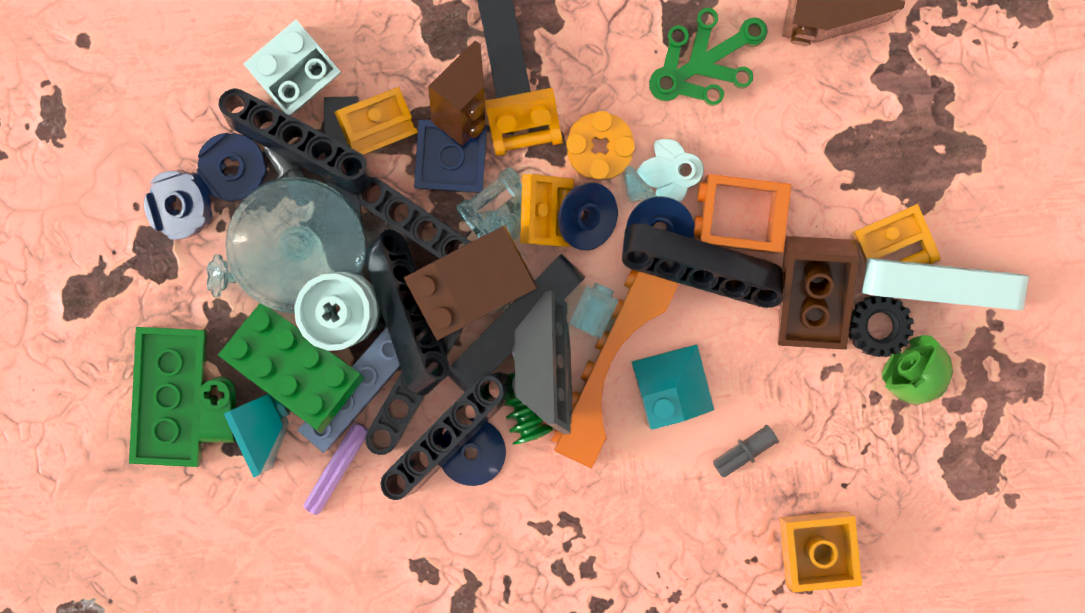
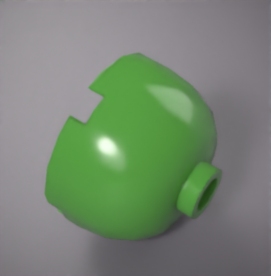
M921 335L910 339V347L906 348L902 354L901 352L892 354L888 359L882 372V380L886 383L884 386L901 401L920 405L938 399L945 394L953 375V365L950 355L932 336Z

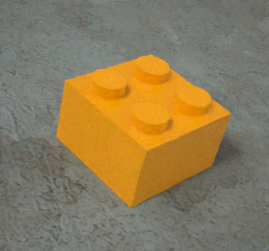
M848 511L779 517L786 586L792 593L862 586L856 517Z

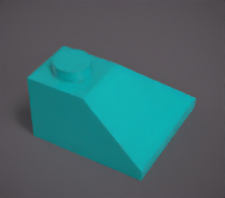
M697 344L631 361L647 424L651 430L684 422L714 411Z
M269 394L224 413L253 478L273 468L289 424L286 417L290 415L289 409Z

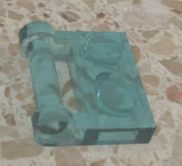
M507 167L499 173L497 180L471 200L465 199L457 205L459 215L478 238L506 225L513 241L520 236L522 183L518 174L512 168ZM507 189L513 197L483 220L478 211Z

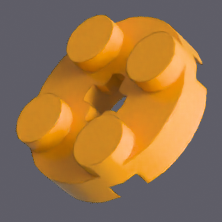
M605 111L589 113L577 120L570 129L566 142L568 160L571 166L581 176L592 180H609L620 175L631 162L635 148L633 134L629 126L618 116ZM595 138L603 140L605 138L609 142L606 146L609 152L605 155L598 152L595 155L591 151L594 147L592 140Z

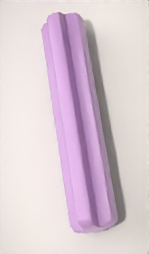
M355 422L348 430L303 504V507L308 512L318 515L329 500L365 440L368 429L362 424Z

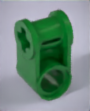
M215 377L204 383L199 390L198 438L201 443L236 442L224 416V413L236 408V388L234 383L227 377ZM217 386L218 391L225 394L219 400L217 395H211V390Z

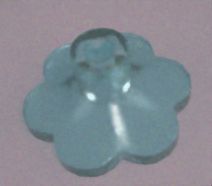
M215 254L213 260L208 263L207 289L212 291L213 297L219 298L223 290L227 288L228 283H236L238 274L236 270H228V263L226 260H223L221 254Z

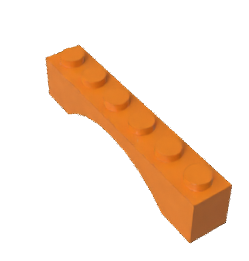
M631 269L624 284L625 287L629 288L624 301L619 298L617 299L609 316L615 320L609 331L602 330L595 345V348L599 349L600 352L595 362L588 360L580 379L585 381V384L580 394L575 391L572 394L573 414L571 433L564 435L555 430L551 441L556 443L554 447L555 452L586 467L593 468L607 438L602 420V395L604 381L611 362L620 347L634 331L649 320L666 312L679 283Z

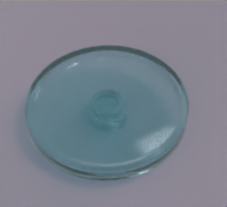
M287 177L259 186L241 201L230 220L225 245L230 270L238 284L249 296L271 309L295 313L294 306L298 294L308 281L322 274L349 271L360 275L365 259L366 238L358 213L341 193L317 180Z

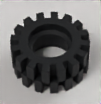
M869 296L864 298L862 302L854 305L856 308L851 314L849 339L854 341L853 345L857 349L862 350V353L867 355L889 357L891 354H898L902 351L901 348L903 346L907 347L910 342L908 338L913 336L914 330H911V324H914V320L909 317V313H911L909 308L902 305L903 302L899 299L892 297ZM879 312L888 315L893 324L890 335L880 340L872 337L868 331L869 319L872 315Z

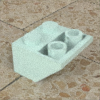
M296 19L243 63L282 111L290 116L341 74V71Z

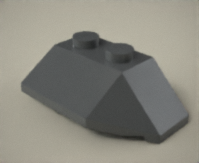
M546 291L515 330V344L512 346V356L515 361V377L513 378L512 386L515 397L548 425L565 435L571 433L573 414L569 325L566 318L568 313L567 303L553 291Z

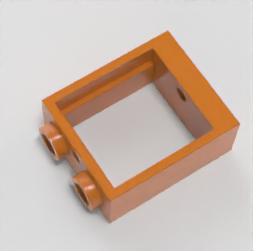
M708 174L705 177V182L700 181L698 185L697 202H702L701 216L695 215L694 236H698L699 241L724 248L773 254L783 253L792 184ZM716 186L772 192L766 242L710 235Z

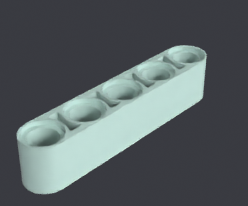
M867 258L862 293L882 297L1024 310L1029 276L1009 272Z

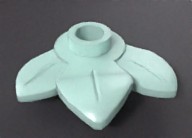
M671 139L656 140L654 142L656 157L644 161L637 169L636 176L643 183L657 188L655 197L665 196L681 202L687 194L688 187L697 185L703 178L704 165L699 157L686 153L677 141ZM684 164H690L692 167V172L687 177L681 174V167Z

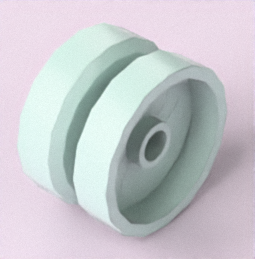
M349 271L322 274L308 281L299 292L294 306L295 321L302 336L313 346L325 350H343L367 339L377 327L381 314L373 285L363 276ZM337 305H339L341 308V310H339L338 313L336 312Z

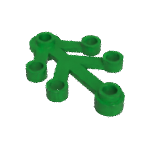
M712 8L702 9L696 19L698 29L690 61L678 69L680 50L687 43L689 33L683 26L677 25L672 27L667 36L669 46L664 66L655 70L649 80L651 94L660 101H671L678 95L702 100L708 106L718 105L724 98V91L719 85L711 84L705 88L685 82L696 74L733 83L739 89L747 88L753 81V72L748 67L733 69L714 63L744 45L748 47L760 45L768 33L765 22L756 17L745 20L737 34L706 52L711 30L718 22V14ZM703 14H710L713 17V23L710 25L704 24L701 21V16ZM751 25L757 26L760 29V35L756 37L751 36L748 32V27ZM675 31L682 32L684 40L682 42H675L672 39V33ZM737 73H746L748 75V82L744 84L739 83L736 78ZM669 78L673 84L672 88L663 89L660 86V80ZM713 89L719 93L717 101L708 99L707 92Z

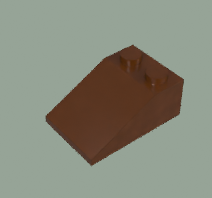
M788 0L782 37L791 38L790 43L795 45L810 46L811 42H820L888 22L904 8L905 1Z
M506 225L404 277L436 340L467 326L538 288Z
M786 236L782 265L783 299L780 303L779 346L847 350L859 263V254L855 240Z

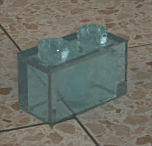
M594 283L592 288L585 286L568 324L601 339L619 301L612 297L615 291L599 283Z

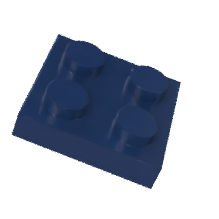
M419 120L414 188L483 194L488 125H485L478 137H471L462 146L435 126L431 120Z

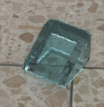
M627 166L624 169L628 202H641L648 198L657 197L632 166Z

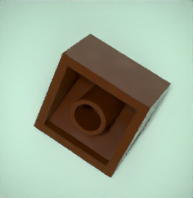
M475 40L428 86L432 123L462 146L471 137H478L486 125L481 44Z

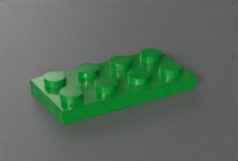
M262 302L258 304L218 354L220 358L319 433L325 430L364 380L360 373L330 351L313 346L302 336L297 327Z
M136 327L129 464L200 466L201 442H199L198 438L199 390L205 383L207 330Z

